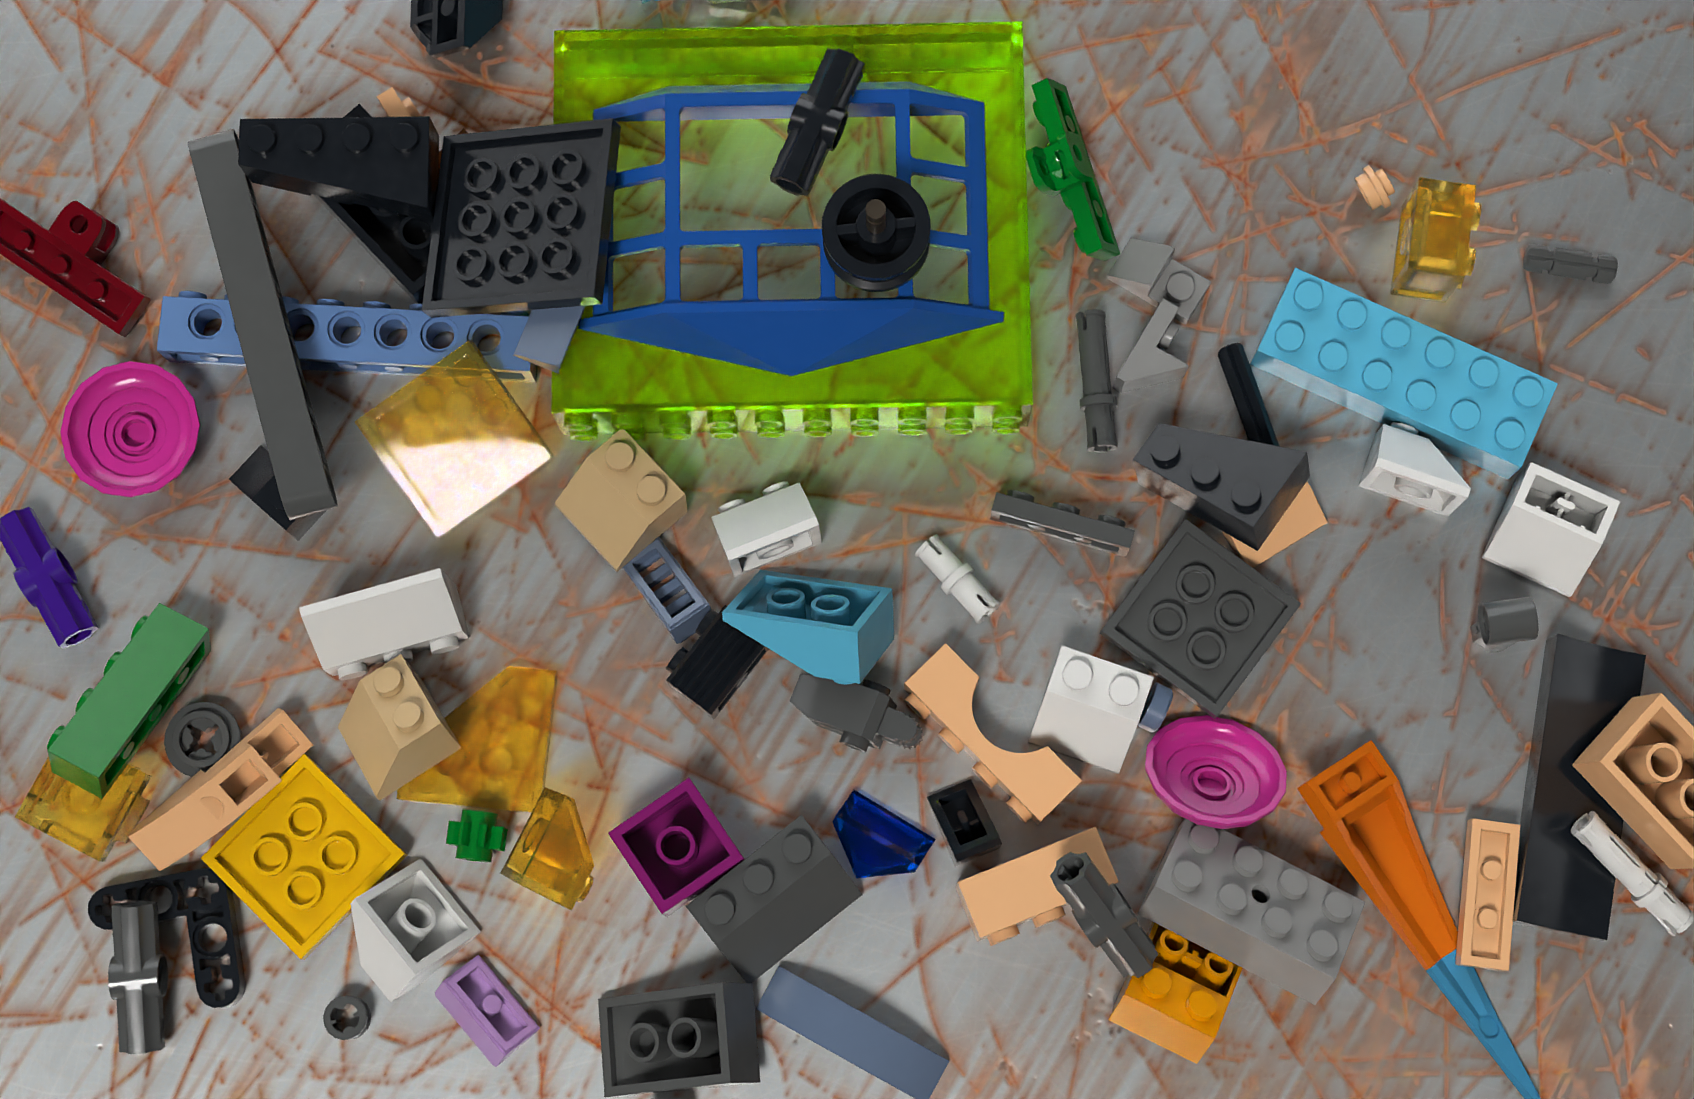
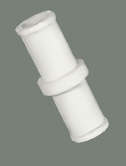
M938 534L933 535L929 539L931 541L930 544L925 541L915 552L916 557L920 558L942 582L940 586L942 591L946 595L952 594L972 615L977 624L982 623L986 619L985 615L991 616L1000 606V602L995 600L973 575L975 569L969 563L963 564L944 544Z

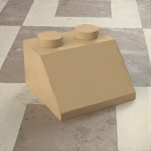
M623 428L586 457L555 502L558 510L616 572L688 512L685 493Z
M401 654L359 681L338 725V729L379 801L461 749L459 742L423 680Z

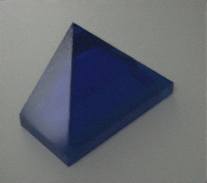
M856 790L852 791L832 821L856 879L914 873L936 840Z

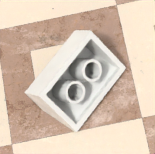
M441 568L299 607L302 620L323 670L332 676L338 675L340 680L363 676L368 673L366 667L382 662L386 664L400 654L409 663L414 660L412 654L431 649L432 654L446 653L459 648L458 641L470 638L457 586Z

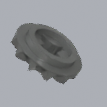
M211 702L193 703L178 711L169 722L164 738L165 751L169 761L178 771L193 777L200 770L206 772L240 742L242 731L234 715L224 707ZM192 726L205 733L216 730L215 735L211 738V742L214 745L213 749L216 751L215 754L202 748L196 752L193 751L198 740L195 737L196 733L191 729Z

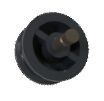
M868 174L846 182L831 196L822 217L823 248L829 266L842 281L856 289L867 292L890 291L908 283L921 270L929 252L931 224L927 206L920 194L911 185L894 176Z

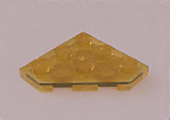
M508 666L445 717L461 749L399 788L396 799L407 802L542 814L558 672L556 670Z

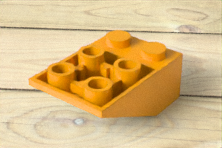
M1152 921L1147 935L1152 940L1159 954L1153 962V969L1139 978L1135 976L1126 977L1108 1020L1197 1064L1216 1038L1243 968Z

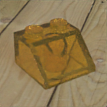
M544 787L500 874L572 911L575 903H581L592 887L594 878L590 874L594 868V863L575 800L565 794Z

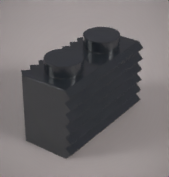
M726 605L719 613L714 610L707 613L696 628L695 632L700 635L696 643L689 651L682 647L666 667V670L671 673L666 680L669 686L712 719L718 716L719 712L729 702L737 689L769 650V648L723 621L722 612L727 607Z

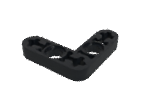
M201 868L107 886L99 889L92 895L88 903L90 920L101 929L113 931L112 917L102 913V907L110 904L111 896L117 902L148 900L149 894L154 888L158 886L167 887L172 894V904L167 911L158 914V923L187 918L196 989L199 998L205 1005L212 1008H229L236 1005L242 999L245 993L246 981L233 891L212 869ZM208 878L209 883L218 884L219 892L212 894L211 903H207L206 898L202 897L185 898L179 883L185 881L183 889L194 890L204 887V879ZM134 890H137L136 899L132 893ZM185 900L188 905V909L183 910ZM218 924L225 929L227 941L221 950L210 952L202 943V935L209 926ZM230 956V965L220 964L223 979L232 980L233 986L232 989L225 991V999L221 1000L220 994L211 993L210 984L218 982L217 967L210 966L206 968L205 960H222Z

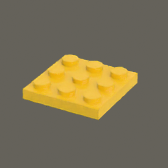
M303 754L280 777L282 781L256 802L201 857L223 882L301 960H305L352 913L350 903L356 897L381 883L408 855L308 755Z

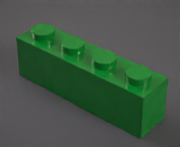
M161 603L156 606L150 616H142L136 623L131 634V641L122 652H115L108 660L104 669V677L94 689L88 688L82 694L76 706V714L66 726H59L50 737L47 752L52 773L103 799L211 652L209 628Z

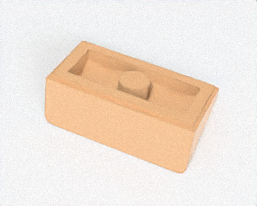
M1306 482L1258 551L1223 531L1222 534L1237 557L1252 568H1255L1328 522L1311 486Z

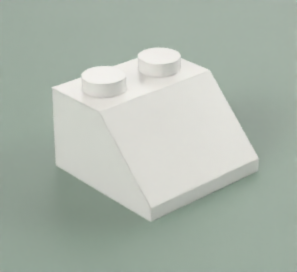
M788 481L771 485L762 491L763 497L748 503L743 498L730 501L718 508L720 514L711 517L734 577L822 543L819 523L800 482L791 486Z
M1062 645L1028 743L1042 748L1048 746L1053 752L1119 774L1138 726L1154 677Z

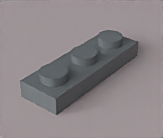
M1007 490L1006 495L996 493L990 520L1124 557L1127 556L1130 550L1135 530L1125 528L1126 522L1119 518L1099 515L1098 520L1079 515L1080 509L1069 504L1054 502L1052 507L1034 503L1035 498L1032 495L1017 490Z

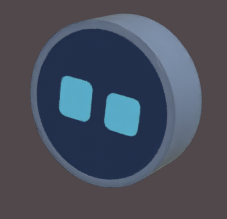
M1157 682L1153 685L1148 693L1138 727L1151 733L1159 729L1173 699L1172 689Z

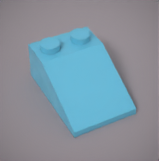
M760 570L722 612L723 621L814 677L832 679L834 682L844 685L860 684L894 640L892 588Z

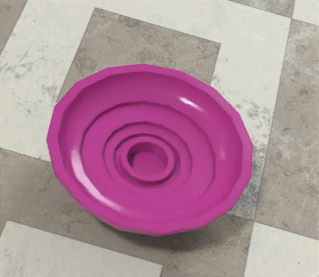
M128 361L104 367L79 385L65 407L60 434L65 458L80 480L103 494L132 498L159 491L181 475L196 451L200 422L195 400L178 377L155 364Z
M1207 715L1179 718L1160 728L1147 745L1145 770L1156 796L1173 813L1197 825L1219 829L1249 826L1272 813L1286 793L1287 771L1278 751L1258 732L1234 720L1218 717L1214 719Z

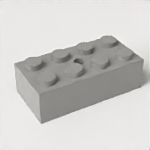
M1184 818L1166 849L1138 914L1316 1005L1337 977L1365 902L1224 829L1197 825Z

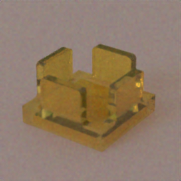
M48 756L15 818L98 861L105 862L117 841L127 843L130 840L126 835L138 825L146 811L150 800L141 795L152 776L140 770L141 768L128 763L104 798L101 799L52 773Z

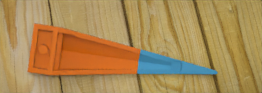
M1370 740L1297 789L1324 828L1319 833L1523 1098L1541 1099L1506 1034L1475 968L1455 965L1458 931L1428 862L1400 782L1373 741Z

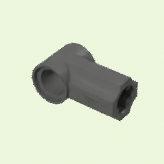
M1528 596L1480 603L1478 606V621L1470 627L1473 643L1481 645L1487 653L1504 651L1516 642L1535 640L1538 637L1539 628L1537 611L1532 598Z

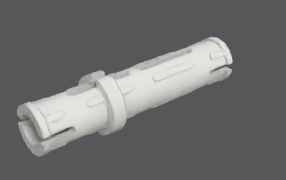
M1595 811L1584 814L1574 823L1570 830L1571 834L1584 844L1606 869L1631 893V900L1638 907H1645L1670 935L1680 934L1692 924L1694 913L1667 887L1668 881L1660 873H1653L1611 831Z

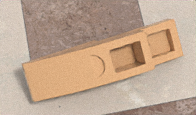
M278 708L206 772L198 771L126 836L161 871L216 835L263 798L282 781L279 776L308 751L313 744L284 710Z

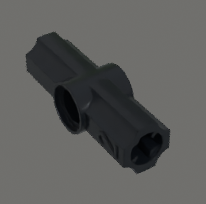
M827 48L807 94L802 93L789 120L787 128L789 135L770 175V181L778 185L782 190L796 196L804 195L809 197L828 152H833L837 147L847 123L849 114L847 109L865 71V63L856 58L854 54L839 48Z

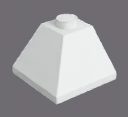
M1396 422L1391 423L1390 426L1383 424L1375 434L1358 485L1359 487L1445 516H1449L1469 497L1471 491L1468 484L1430 439L1419 436L1418 430L1414 427Z
M421 858L356 897L350 903L360 965L390 1003L426 980L481 932Z

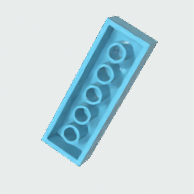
M1295 268L1290 276L1250 365L1382 424L1390 426L1391 423L1396 422L1412 426L1418 430L1419 436L1430 439L1436 448L1508 480L1522 468L1558 385L1554 381L1298 268Z

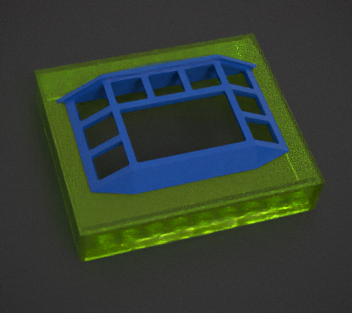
M1022 21L554 30L553 125L613 118L616 122L665 121V160L659 164L617 172L614 189L615 191L621 188L664 180L665 230L660 233L613 242L612 208L603 303L601 305H588L585 307L559 373L552 371L551 413L563 435H570V439L574 441H594L598 439V434H615L619 430H625L634 440L644 439L645 433H663V437L666 439L684 440L691 438V433L710 432V437L716 439H732L738 437V432H757L758 437L780 438L785 436V431H804V435L808 437H827L832 435V430H851V435L868 437L878 435L879 429H898V434L917 436L925 434L926 429L945 428V433L950 435H965L972 433L973 428L992 427L993 433L1013 434L1018 433L1020 427H1028L1033 407ZM827 48H839L854 54L856 58L865 63V71L847 109L849 112L848 117L895 116L896 178L905 181L909 185H911V177L917 175L960 182L966 186L967 235L930 230V247L963 251L967 254L969 304L917 298L913 294V279L898 288L897 297L837 298L835 295V273L829 266L824 253L822 229L682 231L680 229V121L790 118L801 94H807ZM962 115L965 124V167L913 158L910 154V116ZM767 246H818L820 248L821 296L818 299H759L758 249ZM741 247L743 249V298L741 300H681V250L683 248ZM664 249L665 300L660 303L613 311L614 260L619 257Z

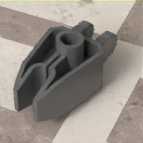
M800 674L790 702L816 726L841 735L839 742L843 745L866 753L868 746L880 750L883 741L899 747L903 745L904 749L906 747L909 749L912 747L916 748L923 741L922 727H920L918 722H915V718H911L910 715L906 716L905 713L896 710L897 705L889 696L891 692L889 688L864 679L862 685L857 683L844 685L838 684L832 679L814 677L811 674Z

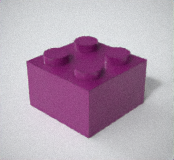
M687 778L608 832L661 914L666 917L703 893L745 860L690 778Z

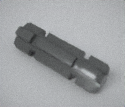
M1531 244L1525 250L1523 268L1526 271L1537 273L1548 270L1549 275L1580 280L1592 277L1593 282L1609 284L1616 277L1618 261L1615 257L1598 255V258H1593L1592 253L1556 247L1554 251H1549L1548 246Z

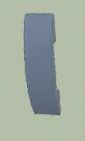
M780 966L777 968L756 1007L763 1014L915 1099L930 1098L949 1063V1060Z

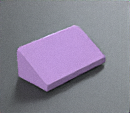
M479 954L442 981L435 992L436 998L495 1067L507 1059L540 1029Z

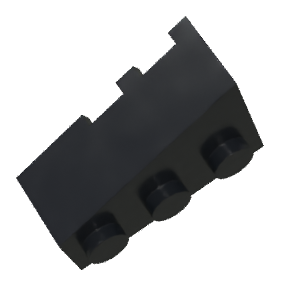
M1162 423L1157 425L1133 458L1138 483L1141 486L1257 551L1310 478L1307 452Z

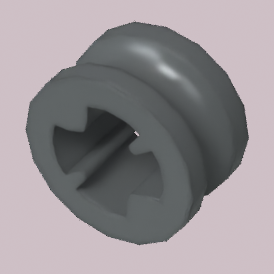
M354 996L337 997L325 1008L323 1015L324 1026L327 1032L334 1038L340 1040L357 1039L364 1035L369 1028L371 1011L367 1003L360 998ZM352 1004L357 1009L353 1016H359L358 1025L356 1027L347 1026L342 1031L337 1026V1024L341 1023V1020L335 1019L336 1013L339 1009L348 1010Z

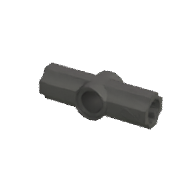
M1069 852L1057 860L1056 867L1050 877L1057 891L1072 908L1076 921L1095 948L1100 946L1123 977L1135 976L1139 978L1152 970L1153 962L1159 954L1152 940L1137 923L1138 919L1118 887L1114 883L1109 885L1086 852L1081 854Z
M148 900L117 903L111 906L114 956H112L109 963L108 986L111 998L117 1000L119 1052L144 1054L159 1051L165 1047L162 997L166 995L168 987V966L165 955L160 954L157 902Z

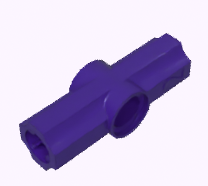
M26 507L20 510H13L1 517L0 541L16 568L13 575L17 585L30 604L38 608L57 645L64 649L72 645H78L92 637V634L99 628L75 586L78 584L77 576L63 553L58 548H54L35 511L30 507Z

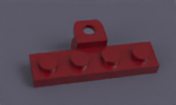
M0 198V254L117 334L126 337L151 299L101 266L118 239L119 227L93 209L86 207L78 201H72L62 209L48 230Z

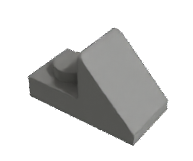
M1130 238L1108 273L1107 279L1158 308L1162 299L1178 306L1179 310L1175 319L1186 325L1209 289L1211 281L1172 259L1175 248L1169 245Z
M1162 299L1117 375L1113 386L1114 390L1123 393L1181 379L1185 376L1189 366L1158 348L1160 346L1167 350L1180 328V325L1174 322L1179 310L1178 306Z

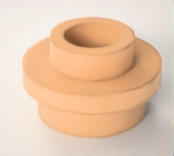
M1370 165L1362 168L1364 173L1354 179L1371 210L1373 211L1381 205L1384 209L1391 206L1388 196L1395 193V190L1384 170L1381 168L1374 172Z

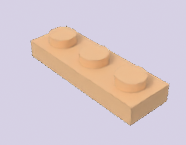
M1474 818L1467 820L1455 965L1501 972L1509 971L1520 825Z

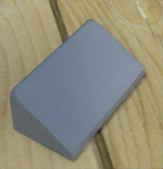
M586 306L532 310L513 356L559 373Z

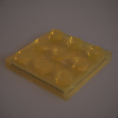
M473 340L464 343L354 421L437 538L554 456Z

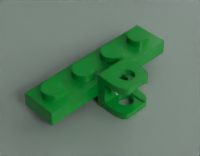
M1045 78L1031 86L1036 101L1033 102V110L1039 123L1046 129L1049 143L1046 144L1045 148L1035 146L1026 150L1027 164L1035 186L1041 192L1050 196L1061 194L1065 206L1072 211L1077 225L1073 231L1074 238L1079 249L1086 253V256L1106 261L1120 255V251L1066 86L1052 79Z

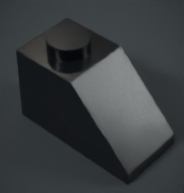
M262 445L229 478L246 496L298 541L327 511L289 520L281 501L269 452Z

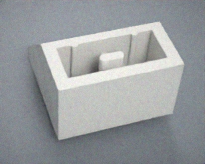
M1530 462L1517 474L1482 558L1571 597L1603 545L1621 501Z

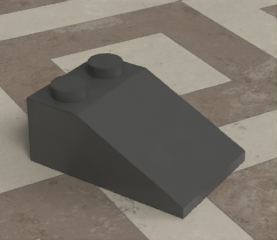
M719 982L598 999L604 1097L760 1083L753 983Z

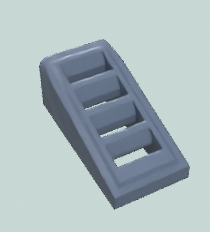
M659 537L623 567L676 644L682 643L695 634L696 628L702 619L712 610L709 603ZM660 558L663 559L665 562L663 565L642 578L639 573ZM671 574L675 576V578L653 592L651 590L652 587ZM684 589L686 592L684 595L664 608L662 605L664 602Z

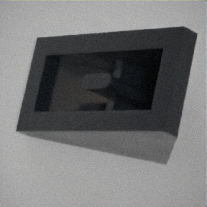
M971 779L927 797L955 867L1001 847L1000 836Z

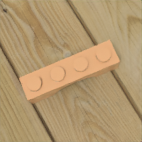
M945 643L904 683V690L909 694L904 699L905 702L920 718L925 720L930 715L943 728L938 733L939 737L956 754L964 750L976 762L972 770L989 788L992 789L998 784L1010 796L1005 803L1020 820L1027 823L1032 819L1039 825L1079 786L1082 780L1048 746L1033 752L1014 753L1003 750L989 742L978 729L972 711V698L978 685L979 676Z

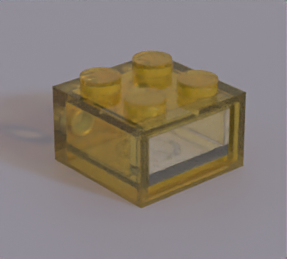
M1419 177L1401 206L1390 290L1391 295L1446 302L1455 289H1461L1465 275L1471 276L1475 264L1476 248L1469 247L1471 230H1477L1481 216V203L1474 202L1476 185Z

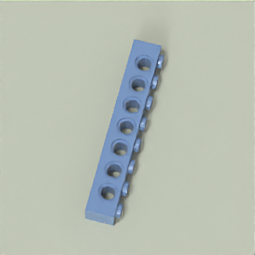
M181 291L178 297L163 296L157 351L169 362L246 366L227 294L224 299H207V295L194 291ZM282 296L302 370L536 383L537 365L513 356L529 318V313L526 311L501 312V315L472 314L431 318L422 311V304L409 305V310L391 309L389 304L378 301L363 302L362 307L345 306L344 302L335 299H318L316 305L299 304V301L295 298ZM214 319H222L221 327L217 333L211 336H204V328L208 322ZM306 324L314 325V332L310 338L305 341H295V334L301 326ZM350 327L361 328L360 336L356 341L349 344L341 343V336L346 329ZM397 329L407 330V337L402 344L398 346L387 345V338L391 332ZM442 332L454 333L453 341L448 347L443 349L432 347L433 340L438 334ZM496 334L501 337L499 345L494 350L485 352L478 349L481 339L486 335Z

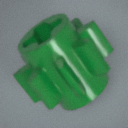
M462 810L460 822L449 821L446 844L457 846L455 858L492 863L493 850L505 852L508 829L497 826L498 814L476 810Z

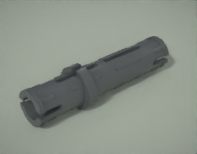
M1093 309L1085 310L1086 317H1084L1083 312H1078L1075 315L1083 384V398L1080 399L1079 403L1080 410L1085 412L1087 451L1101 453L1108 452L1107 446H1109L1111 451L1118 447L1113 412L1117 408V397L1112 395L1105 325L1106 315L1103 310Z

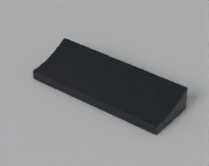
M1556 634L1546 640L1520 819L1513 924L1600 941H1605L1608 938L1616 878L1584 844L1571 834L1570 830L1581 816L1586 813L1589 814L1590 811H1595L1611 831L1621 839L1624 819L1572 764L1632 697L1641 695L1646 655L1613 649L1561 634Z

